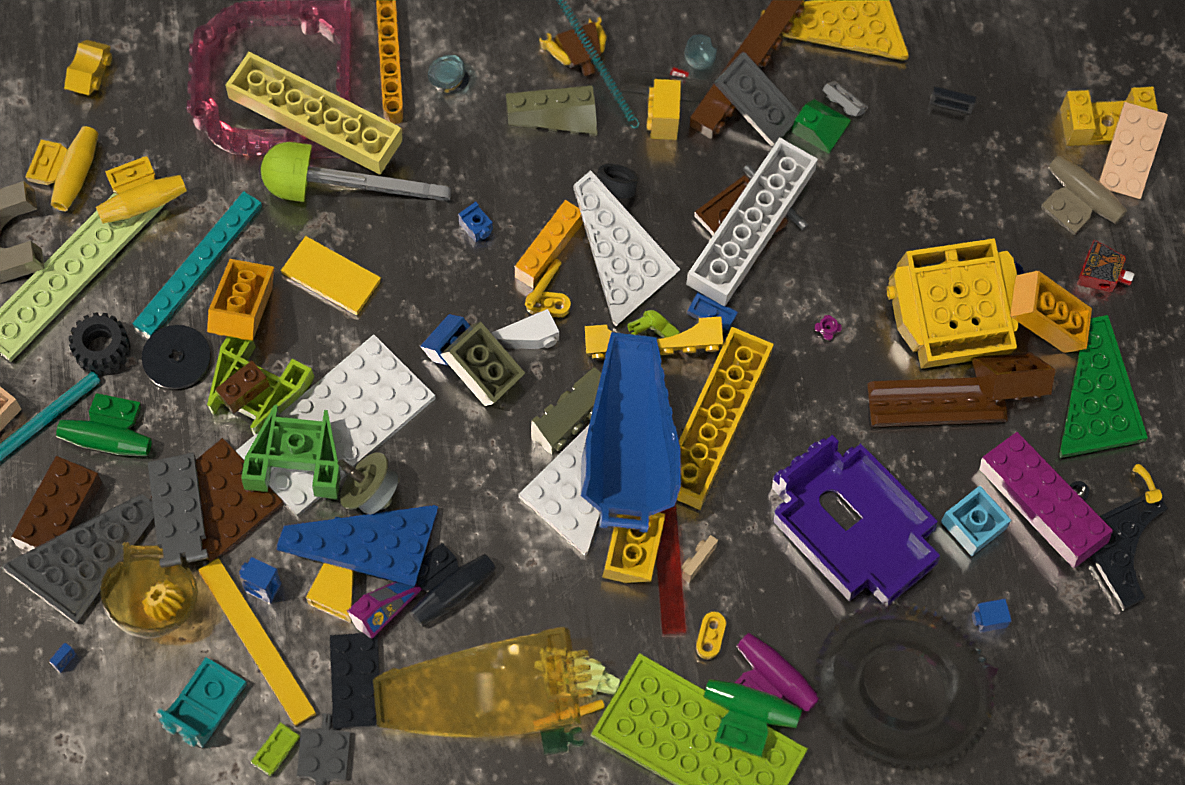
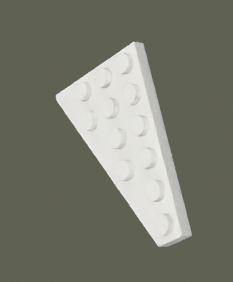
M590 171L576 182L573 188L612 322L617 326L676 275L680 269L593 172Z
M589 425L519 493V498L584 556L588 554L600 516V512L581 497V457Z

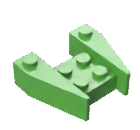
M274 405L245 456L241 478L244 489L268 492L272 467L314 471L312 483L314 497L337 499L341 476L339 465L337 464L338 459L328 410H324L322 421L280 417L278 405Z

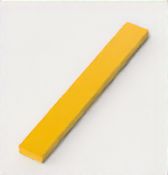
M217 558L198 570L294 726L297 727L315 716V710L220 559Z

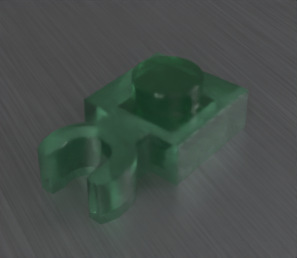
M564 726L540 730L544 756L568 752L567 745L574 747L583 746L584 740L577 741L573 738L575 734L582 733L581 727H574L568 733H565Z

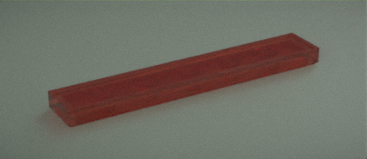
M675 503V506L659 512L665 514L656 555L662 636L686 635Z

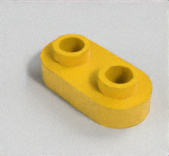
M543 292L536 302L541 306H533L531 309L526 307V309L532 315L548 309L552 317H564L570 311L571 302L565 294ZM557 305L563 306L562 309H556L555 307Z
M710 612L702 620L696 651L701 658L706 660L713 659L718 655L723 639L726 621L723 615L718 612ZM716 623L718 627L711 629L709 624ZM705 645H710L712 647V650L705 651L703 647Z

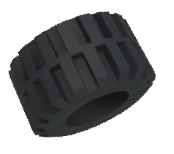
M98 312L93 313L92 317L88 315L83 316L84 320L82 322L78 320L76 322L77 327H72V335H69V347L77 364H79L81 369H86L88 373L95 371L97 375H102V372H106L107 375L111 374L112 369L119 370V365L127 362L125 356L129 357V348H131L129 337L120 320L117 321L115 316L111 315L109 317L108 313H102L99 316ZM109 337L112 339L109 346L101 351H91L88 349L90 343L96 338Z

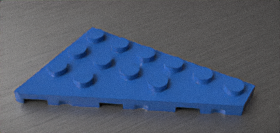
M431 505L286 525L281 532L277 550L415 586L438 512V506Z

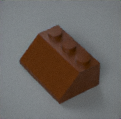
M1032 352L973 357L972 359L980 390L992 401L1001 402L1003 399L1020 400L1022 397L1040 398L1042 395L1052 394L1056 369Z

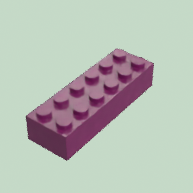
M1018 432L982 457L979 470L1073 568L1077 567L1109 542L1113 530Z

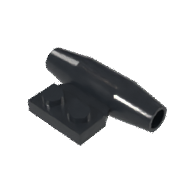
M442 542L423 558L416 584L427 593L411 609L410 614L420 626L444 615L479 588L496 569L494 563L486 554H483L459 567L457 558Z

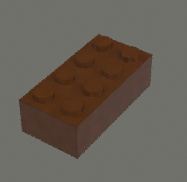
M55 456L11 536L15 544L29 551L80 525L103 483L99 474L59 456Z

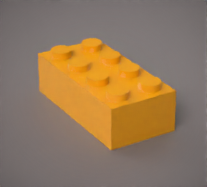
M229 259L208 310L207 332L243 340H253L273 289L274 266Z
M1040 271L1016 275L1010 317L1063 353L1087 349L1092 308Z

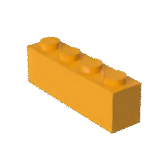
M567 200L562 203L515 265L516 279L534 289L553 260L559 256L583 224L578 207Z

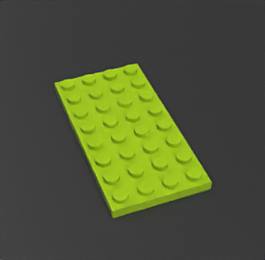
M640 653L591 733V737L674 785H788L807 752V748L768 726V738L761 758L714 743L721 719L729 711L703 698L705 690Z

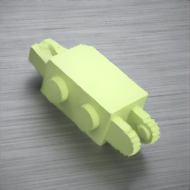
M542 647L540 654L556 662L552 666L545 662L537 661L534 666L536 669L550 674V683L589 698L595 696L597 691L615 695L620 683V679L605 672V667L602 666L601 662L591 658L589 660L580 658L578 653L571 650L556 652Z

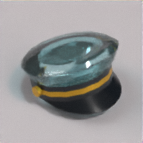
M446 55L436 59L428 69L429 81L436 89L442 92L459 91L465 88L469 82V75L465 70L464 61L455 55Z

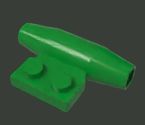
M98 393L95 394L89 409L90 421L61 419L56 430L57 438L83 448L116 455L148 456L152 446V438L129 430L135 425L141 409L140 402Z
M709 679L703 697L729 711L721 719L714 743L759 758L762 756L768 738L767 724L796 728L802 709L775 695L739 683Z

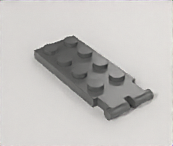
M192 452L148 462L157 545L160 549L163 548L164 558L159 559L161 568L182 564V557L186 556L187 562L209 558L207 549H203L202 539H206L196 456Z

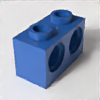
M253 557L250 558L248 563L245 562L239 572L245 592L268 603H271L282 584L276 568Z

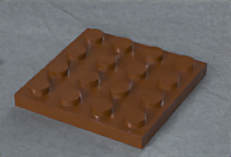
M223 438L196 459L206 539H202L203 549L208 551L209 558L206 559L210 563L217 558L220 559L284 505L283 501L269 486L268 492L244 489L241 479L244 460Z

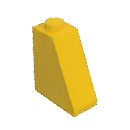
M323 563L306 596L308 604L351 623L352 619L347 610L353 606L354 570Z

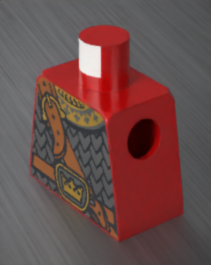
M1094 240L1076 285L1112 292L1117 282L1130 286L1134 273L1122 269L1126 260L1124 255Z

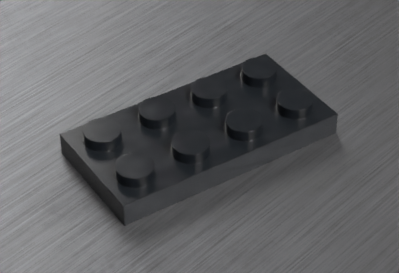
M364 633L330 635L333 729L340 731L382 728L378 633L373 638Z

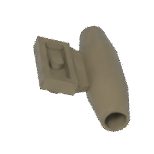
M1060 155L1049 165L1048 169L1064 188L1056 190L1042 204L1041 209L1074 236L1089 221L1092 211L1114 224H1117L1126 214V208L1113 193L1082 167Z

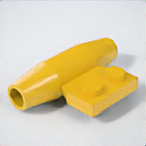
M83 126L68 149L61 143L41 140L25 176L28 182L43 185L55 183L51 206L57 210L67 211L83 186L94 159L99 135L91 127Z
M144 156L105 171L113 192L117 195L98 205L96 209L102 224L124 220L163 206L187 192L181 175L155 180L156 175L148 157Z

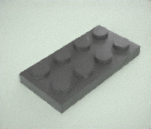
M745 52L740 53L714 82L718 89L770 146H774L778 139L783 137L794 124V120L799 114L797 109Z

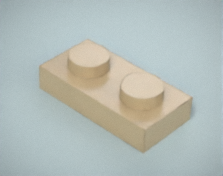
M712 535L706 541L702 539L695 549L697 552L693 558L688 557L682 565V578L688 583L691 582L717 548L718 540Z

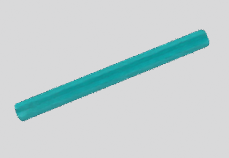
M90 372L0 443V461L99 384V377L94 372Z

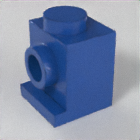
M474 202L458 214L460 226L475 242L485 239L491 234L493 222L480 209L477 202Z

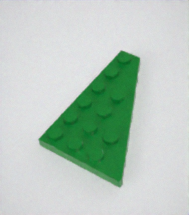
M1108 315L1091 318L1087 349L1079 350L1059 452L1060 458L1145 442L1148 439Z

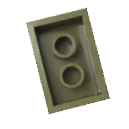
M481 321L472 324L440 354L484 406L494 404L525 374Z

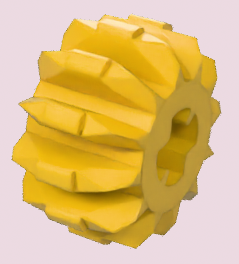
M165 580L163 582L158 581L156 586H151V590L145 593L146 598L142 603L144 604L143 609L146 611V614L154 620L161 622L163 620L169 621L172 615L176 616L177 610L182 609L180 604L185 599L182 596L181 588L171 581Z

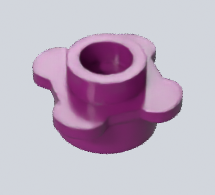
M825 315L820 323H816L814 327L815 331L820 332L825 340H831L833 335L842 329L841 325L831 315Z

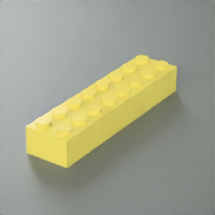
M248 52L226 84L229 99L378 174L382 173L403 141L401 127L251 52Z

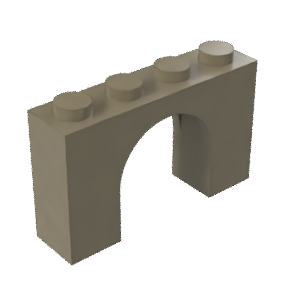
M24 181L0 189V233L4 225L13 217L37 209L35 190ZM32 241L9 248H1L0 246V283L44 269L42 249Z

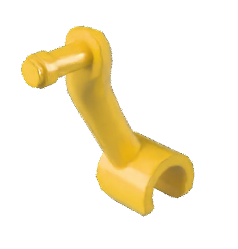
M1136 464L1133 467V472H1137L1144 478L1150 490L1145 492L1146 502L1155 503L1160 501L1162 493L1159 489H1156L1149 472L1141 464Z

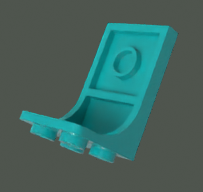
M205 657L174 703L165 711L160 708L157 710L156 713L160 718L158 721L163 724L162 727L173 735L176 732L183 737L182 740L190 746L195 747L197 744L203 748L247 683L237 675Z

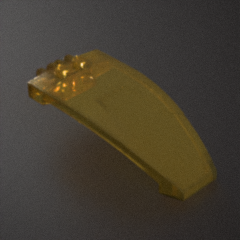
M559 627L544 630L538 634L462 650L401 669L394 667L373 679L377 727L436 737L501 738L581 725L579 698L593 695L594 692L590 688L577 689V683L588 682L592 680L591 674L576 676L578 673L590 671L591 668L587 664L575 666L574 660L588 657L589 651L573 652L570 629Z

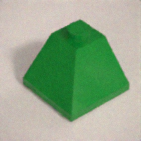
M813 99L805 104L794 120L792 133L829 154L850 124L851 119Z

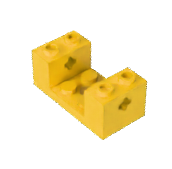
M1132 88L1126 101L1091 103L1089 90L1067 91L1060 108L1066 146L1111 144L1124 102L1158 111L1154 88ZM1104 119L1109 120L1112 126L1107 127L1101 121Z

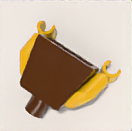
M597 17V23L589 19L588 24L582 25L578 30L571 29L557 34L553 38L554 41H552L550 33L546 34L548 39L546 41L539 38L542 49L548 50L553 57L570 68L581 66L584 77L596 73L592 59L596 60L601 57L607 36L601 26V18ZM584 29V31H582L579 35H582L584 33L586 34L581 38L578 37V33H575V31L579 32ZM589 36V37H588L587 39H585L584 41H583V40H579V38H580V39H583V38ZM590 40L585 46L590 45V44H592V45H591L590 47H588V48H587V47H583L584 44H582V43H584V42ZM595 47V48L592 49L589 53L596 51L592 56H595V55H597V54H599V55H598L597 57H595V58H594V57L590 58V55H591V54H587L588 51H586V50Z

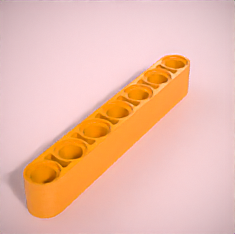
M376 0L384 118L393 124H398L402 121L404 113L396 0Z

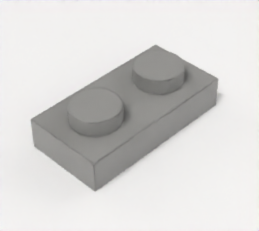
M836 81L827 83L823 89L831 101L844 107L843 110L851 116L862 115L868 108Z

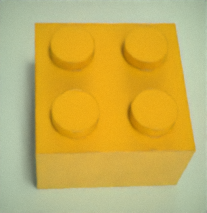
M654 79V87L649 88L647 130H651V139L677 140L681 80Z

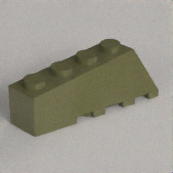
M593 85L506 94L509 126L533 129L542 127L548 128L549 131H557L559 129L567 130L574 134L583 132L589 133L590 136H597Z
M595 367L574 384L572 392L565 391L560 396L555 407L550 404L545 408V413L541 419L536 416L531 420V437L551 455L556 450H562L568 442L567 439L572 434L574 436L577 435L583 428L582 424L587 419H591L601 372Z

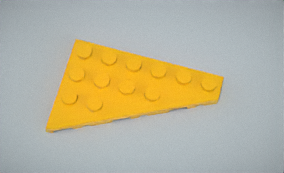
M811 0L804 2V7H806L804 13L800 18L796 17L791 32L783 36L900 60L908 59V52L889 0Z

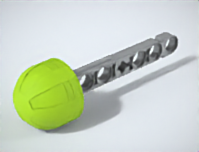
M296 142L280 143L267 152L261 165V176L266 188L273 195L286 200L304 202L308 181L449 201L451 199L452 188L447 186L310 166L312 145Z

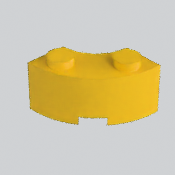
M90 40L78 43L74 60L67 67L64 89L90 95L94 90H98L106 65L109 66L112 60L111 46Z

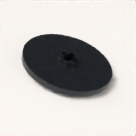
M171 325L161 328L150 336L143 347L141 359L146 375L156 385L167 389H182L195 384L205 375L210 365L211 353L205 337L196 329L185 325ZM178 353V355H179V360H178V361H175V360H174L173 354Z

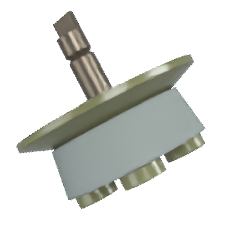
M383 453L370 454L355 467L343 459L338 461L337 464L342 467L341 470L348 474L340 494V502L346 509L359 507L365 514H373L381 508L385 509L390 505L392 495L399 483V477L395 471L388 468V459Z

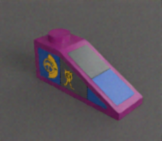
M395 581L364 594L347 610V613L358 630L373 638L422 589L417 584L411 586Z

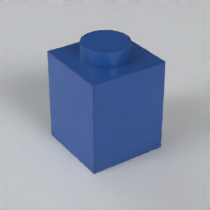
M1006 599L977 604L974 612H972V619L974 625L978 626L980 633L1004 629L1009 626L1011 617Z

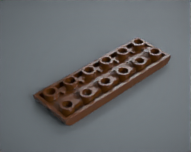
M977 377L889 380L867 383L871 427L1008 422L1005 399L1001 402L990 400L988 396L981 392Z

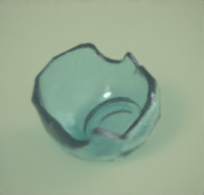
M701 34L693 35L687 41L684 57L691 67L699 70L705 69L715 62L717 49L713 48L711 38Z

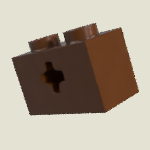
M250 361L215 390L222 402L234 415L270 385L263 372L253 361Z

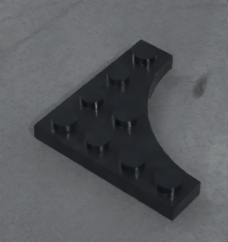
M1145 494L1099 516L1113 531L1109 542L1090 556L1122 610L1145 599L1137 580L1136 571L1134 570L1136 547L1139 537L1146 526L1168 509L1162 499L1155 503H1147Z

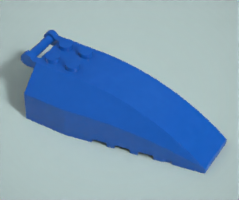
M611 332L581 457V497L600 512V528L612 526L639 529L640 532H647L649 516L675 506L681 487L680 444L676 426L673 424L672 407L669 405V394L664 382L665 375L661 367L662 361L656 337ZM609 513L639 516L640 520L609 517Z

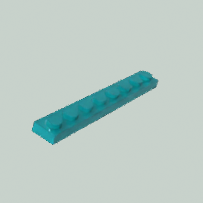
M243 191L132 323L133 327L149 338L158 331L260 210L262 203Z

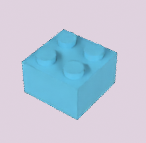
M981 486L977 487L949 509L941 520V523L971 556L975 555L1005 531L1011 522V519Z

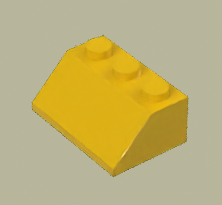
M656 513L649 516L647 532H640L639 529L613 527L602 578L624 583L651 581L665 514ZM616 514V518L640 520L639 516Z

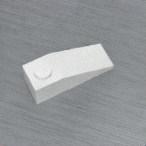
M548 309L491 333L503 348L511 349L549 348L559 341V330Z

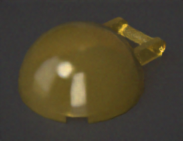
M123 543V562H118L112 568L109 566L101 581L102 605L107 616L120 630L135 637L158 638L172 633L186 622L195 607L198 596L196 579L189 568L184 569L180 564L161 568L159 559L162 558L138 557L130 559V555H164L163 548L160 549L159 546ZM168 580L181 588L182 596L185 600L180 604L182 609L177 610L176 616L172 615L169 621L163 620L159 622L146 614L142 601L146 598L145 593L151 590V586H156L158 581Z

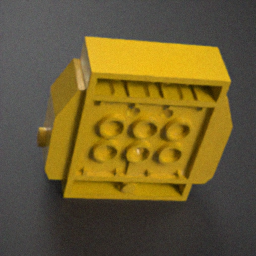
M995 238L906 251L897 263V268L889 277L887 296L889 300L892 299L897 330L911 350L918 352L921 369L972 361L973 357L1011 354L1017 348L1014 333L1017 331L1019 322L1010 317L1017 271L1014 258L1008 251L997 252ZM941 263L938 265L922 267V265ZM954 288H959L961 290V294H956L954 292ZM972 319H977L979 324L974 325ZM954 322L957 327L953 329L949 323Z

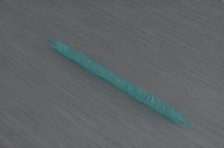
M566 1V2H564V3H562V4H559V3H558V5H561V7H562V6H563L565 3H567L568 1ZM571 12V13H569V14H566V15H568V16H567V19H570V18H568V17H569L572 13H574V12ZM579 23L574 24V25L571 24V26H574V27H573V29H574ZM584 29L579 32L575 31V33H578L579 35L582 31H584ZM590 40L584 42L583 47H590L592 44L585 46ZM593 47V48H591V49H588L589 51H588L587 54H591V55H590V58H592L591 56H592L596 51L591 52V53H589V52H590L592 49H594L595 47ZM601 57L596 60L592 59V61H595L594 65H600L603 62L596 63ZM607 68L601 70L600 75H607L609 72L602 74ZM611 75L605 77L606 79L604 82H608L606 86H612L616 83L614 82L612 84H609L613 79L606 81L609 77H611ZM615 86V87H613V88H610V89H612L610 93H614V92H612V91H613L616 87H618V86ZM620 97V98H618L619 100L617 101V103H618V104H619V103L622 104V103H624L626 100L619 102V101L623 98V97ZM632 114V115H630V116H627V117H629V118L627 119V121H631V120H629V119H630L634 114Z

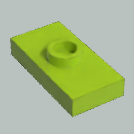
M280 722L251 760V763L271 777L298 742L300 735Z

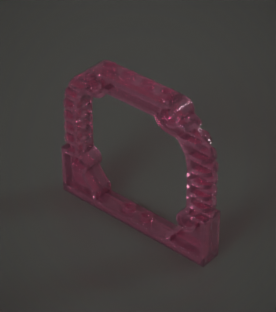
M247 0V2H236L232 6L221 9L214 18L211 17L207 25L196 28L193 34V43L189 44V54L192 56V62L188 63V71L192 78L191 81H188L187 85L188 94H191V100H187V113H191L195 128L205 131L207 137L218 148L234 155L262 156L266 155L272 147L280 143L296 142L312 145L311 158H346L291 129H241L231 127L221 121L218 104L211 97L213 59L223 52L226 36L238 29L248 27L299 26L302 32L307 35H314L319 32L326 36L333 44H341V60H337V73H340V79H336V90L340 92L341 98L350 102L351 0Z

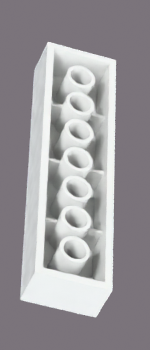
M779 138L688 272L686 285L725 307L815 172L818 159Z

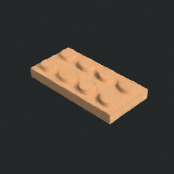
M1124 102L1099 179L1101 184L1111 191L1141 199L1168 114Z

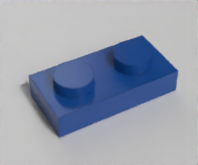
M699 293L696 294L687 311V315L696 319L721 317L723 332L728 333L738 313Z

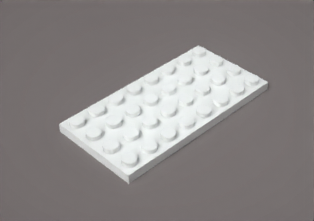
M372 335L280 413V417L322 421L324 410H328L338 461L343 459L355 467L436 398L375 335ZM258 433L236 450L244 461ZM339 466L341 476L340 481L348 475L341 470V466ZM271 468L269 487L297 517L302 515L321 498L314 497L312 488L314 471Z

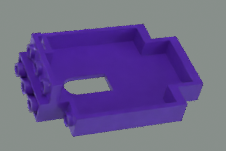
M831 435L828 439L823 438L819 442H814L808 448V452L795 457L790 466L784 470H779L773 476L772 489L784 501L774 510L773 522L848 601H851L867 587L887 607L938 565L940 555L925 540L936 530L938 521L862 444H859L856 448H849L842 456L837 451L839 441ZM828 491L836 492L862 519L845 531L821 506L819 499L823 493Z

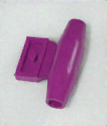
M751 633L746 634L738 643L737 648L753 667V670L743 673L735 683L775 695L781 699L784 696L807 712L819 701V695L804 676L774 648Z

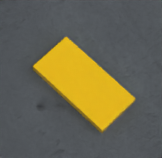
M307 236L303 238L281 269L283 275L355 315L359 314L381 282V277Z

